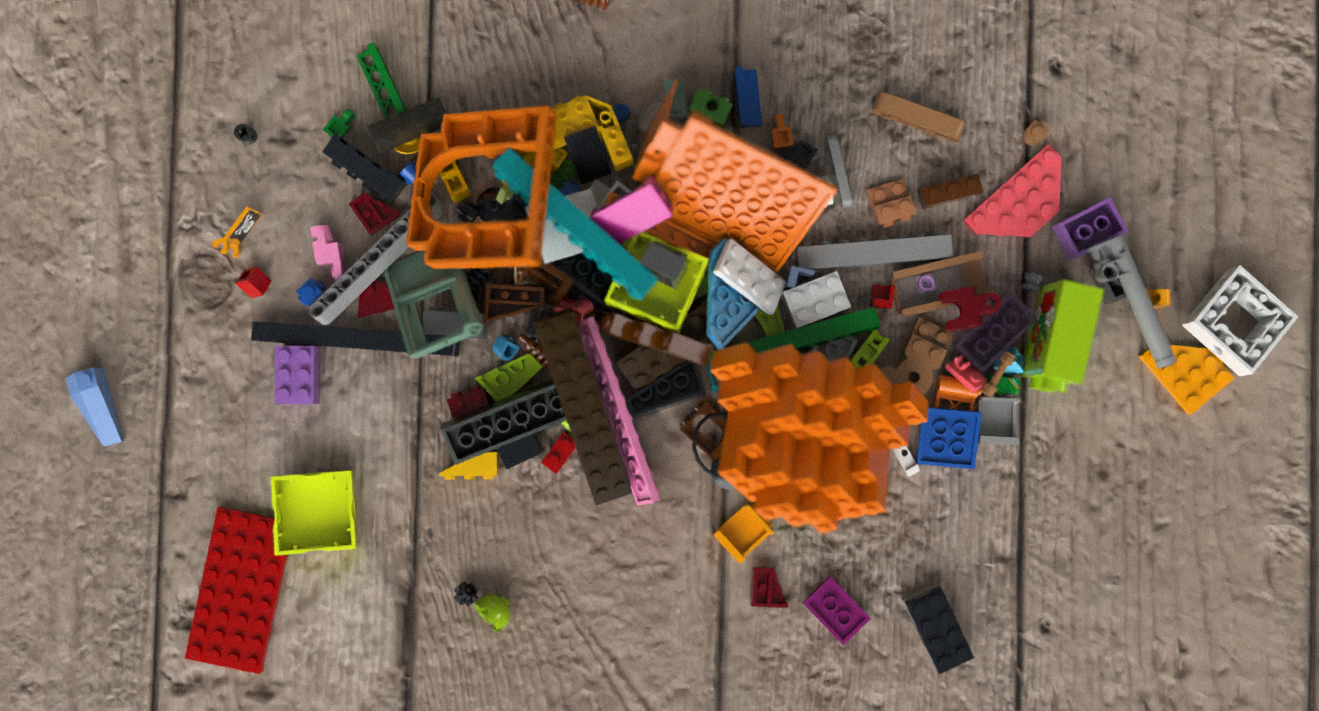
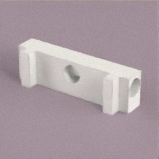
M907 446L892 449L907 477L920 471ZM904 449L907 452L905 456L901 453Z

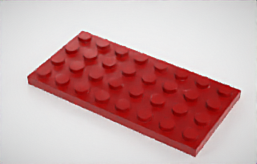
M221 506L217 507L185 659L256 674L263 672L288 554L275 555L274 517Z

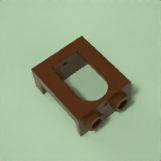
M542 258L540 267L563 281L562 285H559L538 271L534 266H521L517 273L520 276L517 283H520L526 274L555 294L549 303L555 308L574 282L572 278L551 264H545Z
M706 401L704 404L700 402L693 409L695 413L691 418L687 416L680 423L682 426L680 431L690 440L693 439L695 431L692 425L695 417L701 414L710 415L717 412ZM716 416L710 418L725 432L727 421L723 417ZM697 434L696 445L715 461L721 455L724 438L713 448L704 438Z

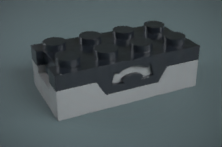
M935 583L901 599L930 662L939 675L975 658L941 586Z

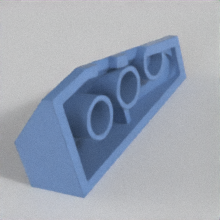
M93 367L75 372L66 377L70 397L101 444L108 446L122 442L123 437L104 368Z

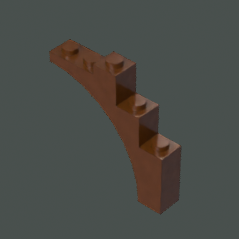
M597 312L596 316H594V320L599 325L600 334L627 340L694 364L707 366L712 351L710 346L674 332L661 330L646 323L635 322L618 314Z

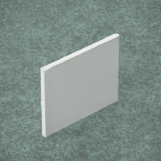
M591 189L565 196L589 218L592 209L596 207L599 210ZM527 206L525 209L529 218L530 207ZM548 219L545 220L542 257L545 264L582 253L583 250L578 245L576 247L573 246L563 232H557L552 226L553 223Z

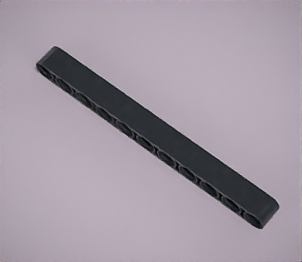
M252 321L251 341L407 353L401 332ZM425 334L429 344L446 337ZM460 341L429 354L459 356Z

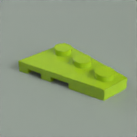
M528 353L475 379L495 401H499L518 392L543 366L534 359V356Z

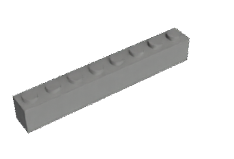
M945 232L933 233V236H926V233L915 234L913 238H907V235L895 236V239L889 240L887 236L877 237L876 241H869V238L857 239V242L850 243V240H839L838 244L823 241L815 246H812L811 243H801L800 247L795 249L797 267L809 270L925 262L953 258L951 234L945 235Z

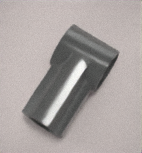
M632 121L621 122V131L632 158L636 161L638 123Z

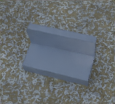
M791 266L787 272L784 288H794L798 276L811 278L815 271Z

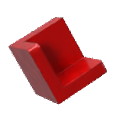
M254 266L244 269L235 284L250 298L264 295L272 281L258 267Z
M873 285L870 307L892 309L895 285Z

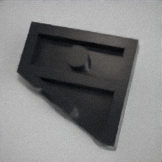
M801 140L777 157L806 171L818 149Z

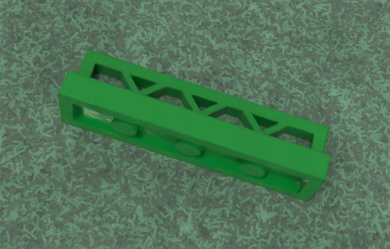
M372 42L366 45L367 51L356 55L384 118L387 124L390 125L409 116L378 47ZM371 55L374 61L372 67L365 65L363 58ZM374 71L379 73L382 78L380 84L372 81ZM382 88L387 90L390 95L388 101L382 100L379 96ZM390 106L395 107L398 115L389 118L387 114Z

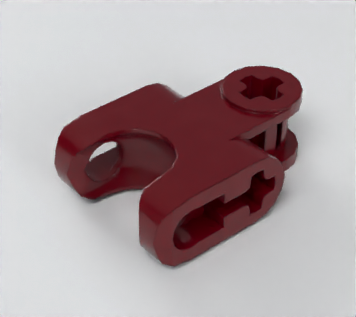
M975 286L945 291L938 295L939 301L942 304L952 303L960 310L958 318L949 320L945 324V331L947 332L982 326V316L996 313L1001 306L1000 296L995 293L977 295ZM988 300L991 303H995L992 308H990V305H986Z

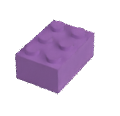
M1111 197L1052 226L1069 260L1086 254L1085 250L1128 232Z
M275 346V404H320L319 346Z

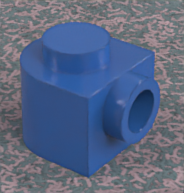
M411 159L397 175L408 186L414 182L416 163Z

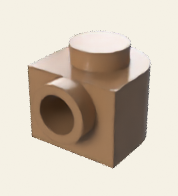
M1033 120L1023 131V141L1028 145L1038 144L1050 132L1046 129L1048 125L1042 120Z

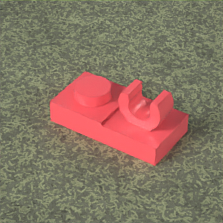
M960 354L953 361L949 362L945 369L972 393H975L984 386L985 382H988V379L970 365V361L966 362L962 358L963 355Z

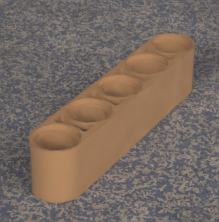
M885 92L877 93L871 110L874 114L951 142L960 141L966 125L960 119Z

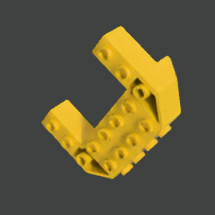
M585 95L583 97L576 96L568 103H559L553 107L552 110L557 114L553 150L567 145L564 137L596 126L600 141H604L616 172L634 165L632 155L611 105ZM536 152L517 154L534 169L535 163L533 158H535Z

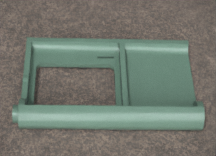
M420 251L396 261L384 271L407 353L411 358L422 357L470 336L478 335L483 329L464 269H434L424 263L425 251ZM450 289L463 329L429 344L426 340L416 304L421 300Z

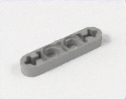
M835 134L825 136V144L841 208L851 207L852 198L837 137Z

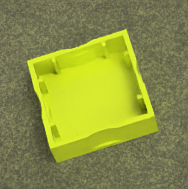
M641 232L632 237L627 252L639 263L650 243L657 244L659 242L665 245L667 250L673 253L677 251L685 256V259H687V271L676 290L657 281V284L641 301L637 298L633 299L623 285L619 286L613 281L605 298V303L614 309L667 331L679 334L707 270L709 259L684 248L671 246L662 239Z
M353 470L271 476L272 506L275 514L273 527L275 555L299 554L313 550L334 551L357 548Z

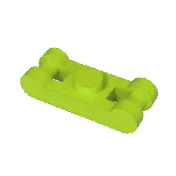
M877 329L872 330L850 359V362L856 368L872 365L890 339L880 335ZM872 341H877L879 343L878 346L874 344ZM859 359L865 362L863 366L858 363Z

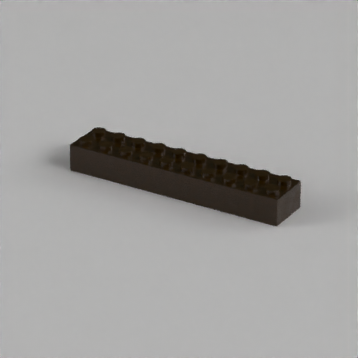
M568 308L533 320L595 505L597 506L632 494L572 309Z

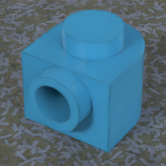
M505 334L504 337L501 335L497 337L492 349L501 359L509 361L515 357L520 347L514 343L515 339Z

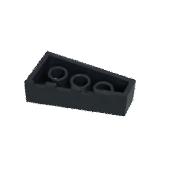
M336 133L322 151L332 159L331 164L338 169L344 167L348 170L346 173L355 181L357 178L363 181L362 186L369 191L375 189L379 192L377 196L385 202L390 200L394 203L407 185Z
M685 361L626 400L634 420L705 396L706 391L697 365Z

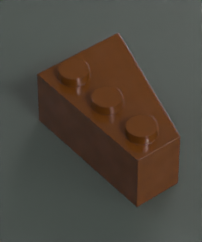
M486 284L484 323L527 313L534 309L545 308L547 288Z

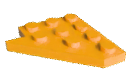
M1170 345L1177 362L1162 368H1157L1154 362L1155 359H1153L1149 348H1147L1139 355V358L1188 415H1192L1234 379V376L1223 365V361L1208 348Z

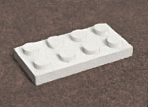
M733 239L726 241L713 273L768 315L774 314L786 281Z

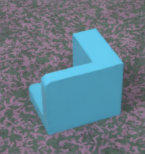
M1015 346L994 353L995 370L1001 363L999 359L1005 351L1015 356L1012 366L1008 365L1002 377H1009L1024 372V356Z

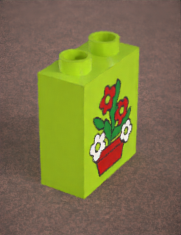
M1067 280L1041 286V292L1037 293L1023 355L1024 372L1019 373V376L1031 379L1029 388L1053 393V391L1066 393L1068 384H1083L1104 289Z

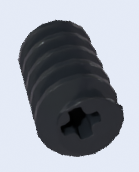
M469 268L471 274L465 272L473 298L474 294L472 291L479 293L478 285L485 287L483 280L490 281L488 274L494 276L487 268Z

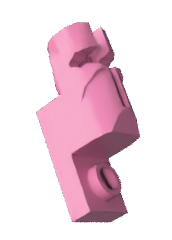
M330 226L310 227L311 237L318 239L316 242H312L315 261L320 266L333 265L331 274L333 279L337 281L346 272L343 245L338 242L332 243L334 239Z

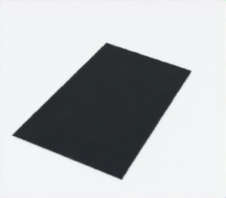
M596 126L564 137L581 184L612 174Z

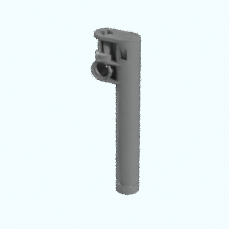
M1123 235L1086 249L1085 251L1090 252L1094 261V276L1097 281L1108 282L1119 278L1151 355L1155 359L1154 362L1157 368L1166 367L1177 362ZM1105 268L1109 271L1108 278L1104 275Z

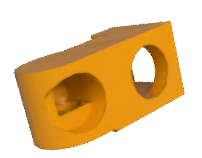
M1170 289L1147 290L1154 309L1171 306Z

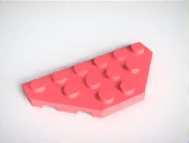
M1050 144L1046 145L970 213L963 222L975 235L1031 237L1059 212L1062 157Z

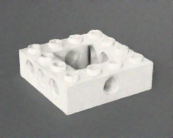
M1241 265L1225 271L1182 326L1237 375L1245 376L1253 374L1298 316ZM1233 301L1239 303L1259 321L1244 341L1232 334L1225 324L1214 325L1222 315L1226 314V309Z

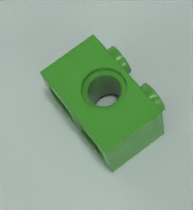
M698 89L688 114L691 115L692 111H695L712 119L711 124L723 129L733 104L725 97L720 96L718 98L713 96V93L709 90ZM708 104H714L716 106V110L709 111L707 110L706 106Z

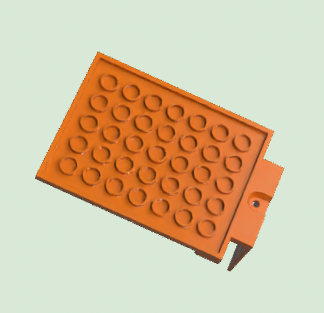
M675 79L645 132L632 178L643 184L645 179L650 176L655 179L673 206L672 216L666 220L715 244L722 239H733L768 268L777 273L834 196L837 186L711 124L712 119L695 111H692L684 127L669 120L668 115L678 82Z

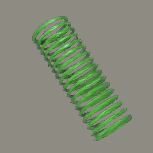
M564 159L559 168L555 170V173L551 175L550 184L555 187L553 185L555 184L561 189L554 181L563 186L562 183H565L563 180L566 181L564 177L570 180L565 174L572 177L570 174L573 175L571 171L575 172V166Z

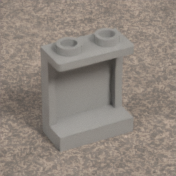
M983 394V397H977L976 411L982 413L978 443L1019 445V437H1016L1017 403H1020V399L1014 398L1012 394H1002V398H995V394L992 397Z

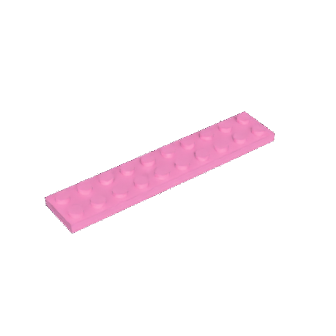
M593 316L586 318L578 323V329L637 506L657 502L660 500L659 490L654 484L652 470L647 465L646 454L640 446L639 435L634 429L632 416L625 405L626 400L624 395L621 394L619 380L613 372L612 361L606 353V345L604 340L601 339L599 325Z

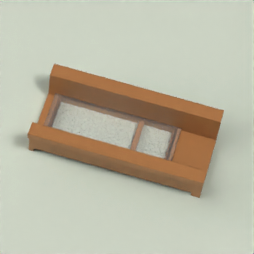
M983 251L892 272V277H889L891 285H895L894 299L898 314H902V317L955 305L952 303L942 304L939 301L938 295L945 291L975 286L977 295L993 293L992 288L987 289L980 263V259L984 258ZM925 275H929L934 279V287L928 291L920 289L918 285L919 279ZM923 278L921 285L924 288L931 287V280Z

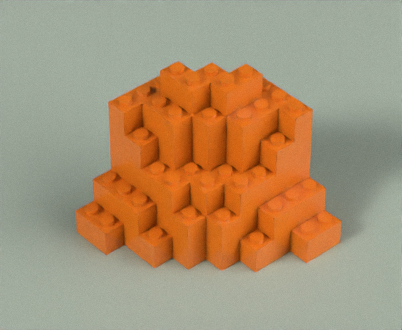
M746 342L713 352L710 371L721 381L718 402L728 410L718 473L748 500L755 502L754 511L766 520L783 517L792 526L810 523L822 533L837 530L838 522L842 518H856L860 515H874L878 512L886 511L890 449L908 446L909 425L928 422L929 402L911 381L892 385L875 364L856 368L847 357L829 362L820 351L801 355L791 344L756 353Z

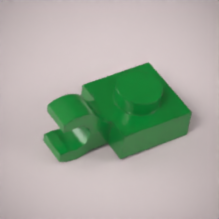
M347 108L340 118L334 115L322 130L331 137L336 133L344 138L351 129L347 124L354 120L356 114Z

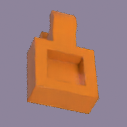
M783 114L775 115L776 128L771 129L773 148L792 147L791 126L785 127Z

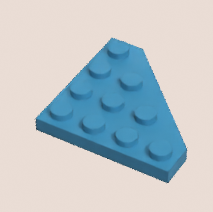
M726 239L720 240L709 251L707 336L718 350L723 349L760 310L753 302L713 273L727 241Z

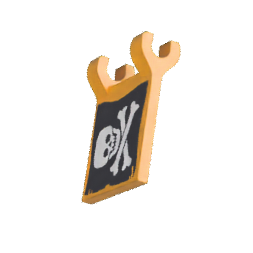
M246 206L223 238L214 240L211 246L218 248L220 244H223V249L220 251L222 254H227L231 248H234V253L231 256L234 258L239 257L241 243L262 216V213Z

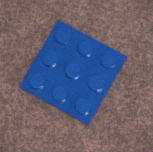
M928 407V422L920 423L916 464L975 469L982 413L980 411Z

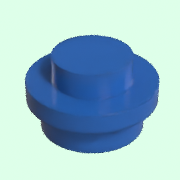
M617 104L612 108L618 123L629 119L630 109L627 105Z

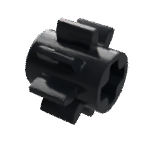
M470 199L467 202L461 201L455 211L459 214L457 218L465 224L467 221L474 222L480 212L476 209L478 205Z
M463 581L454 589L456 592L454 599L460 606L466 604L469 607L478 599L476 596L478 589H476L472 582L466 584Z

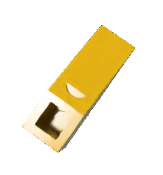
M489 451L457 465L455 464L440 472L439 476H444V480H454L456 476H464L466 480L475 479V476H483V479H494V476L499 475V452Z

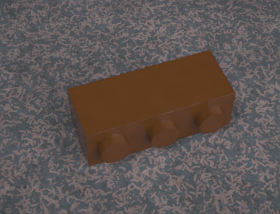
M979 174L922 187L918 190L922 209L975 197L983 193Z

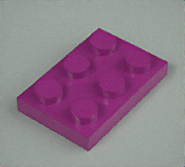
M831 576L824 580L802 602L842 645L846 644L871 619Z

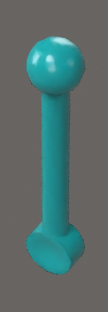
M708 361L706 368L711 382L710 390L717 392L718 387L714 383Z

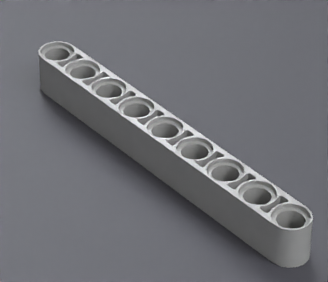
M431 194V210L437 220L444 213L445 206L434 194ZM411 209L310 306V316L322 325L330 324L409 247L406 245V235L408 234Z

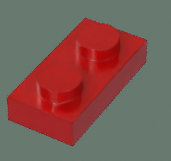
M563 432L541 463L557 474L576 448L573 438Z

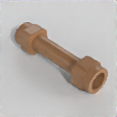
M1006 351L1001 355L999 359L1001 363L989 383L985 382L981 392L992 397L996 393L997 388L995 387L1008 365L1012 366L1015 359L1014 355Z

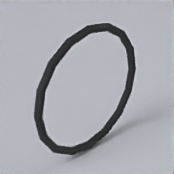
M716 412L706 415L697 424L693 433L692 449L696 461L705 472L713 477L724 478L722 475L714 473L705 467L699 459L696 449V437L701 425L710 418L728 416L727 413Z

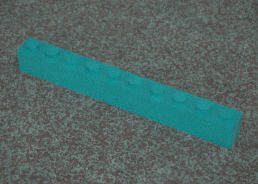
M508 148L493 163V173L500 181L504 180L508 183V187L513 193H519L523 197V201L530 207L534 169L512 149ZM549 183L545 220L548 219L552 222V226L557 232H563L573 246L576 247L578 245L588 259L595 260L601 271L604 273L608 272L613 276L612 280L619 286L623 285L633 299L637 298L641 301L657 284L658 278Z

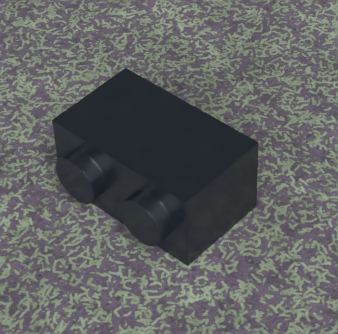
M535 433L497 448L506 470L543 453Z

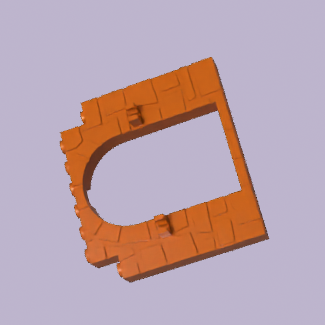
M549 106L443 114L441 133L421 134L418 144L419 152L418 160L416 161V175L413 182L414 190L411 198L412 205L406 245L416 251H425L424 263L434 269L541 266L557 114ZM508 148L512 149L516 154L536 152L528 221L442 224L435 219L430 204L433 183L443 168L456 161V159L481 155L493 159L496 158V155H502Z

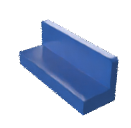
M742 66L735 67L734 81L739 128L761 126L762 118L757 70H743Z

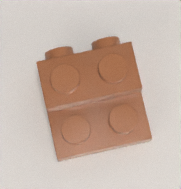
M903 178L866 190L877 227L883 225L884 228L895 225L894 222L898 220L902 222L912 220V216L917 213Z

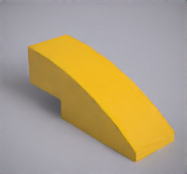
M456 161L443 168L440 176L454 203L472 195Z

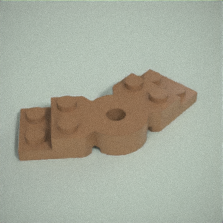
M918 317L902 350L905 360L899 362L895 368L885 366L879 368V370L892 385L909 382L908 375L910 372H914L916 374V381L913 384L921 394H924L932 385V370L940 368L954 333L947 332L945 329Z

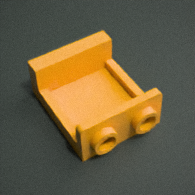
M746 502L713 532L714 537L739 564L767 536L774 533L771 530L773 525L768 520H762L759 517L758 513L754 511L755 505L753 503L749 505Z

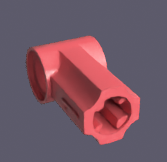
M563 297L556 308L554 307L555 312L571 308L577 323L582 322L594 310L593 304L586 298L577 301Z

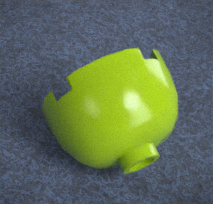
M486 594L473 603L484 621L493 624L490 627L496 633L503 630L509 623L511 612L508 606H510V603L504 596L500 598L496 594Z

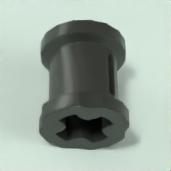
M239 124L234 129L235 137L243 143L250 145L256 142L258 137L256 131L248 125Z

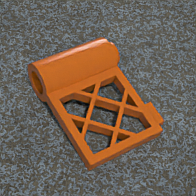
M939 375L936 382V395L933 407L940 408L939 401L940 398L948 399L951 404L948 409H957L956 406L958 404L966 402L969 403L968 410L973 411L975 399L981 395L982 388L972 393L955 377Z

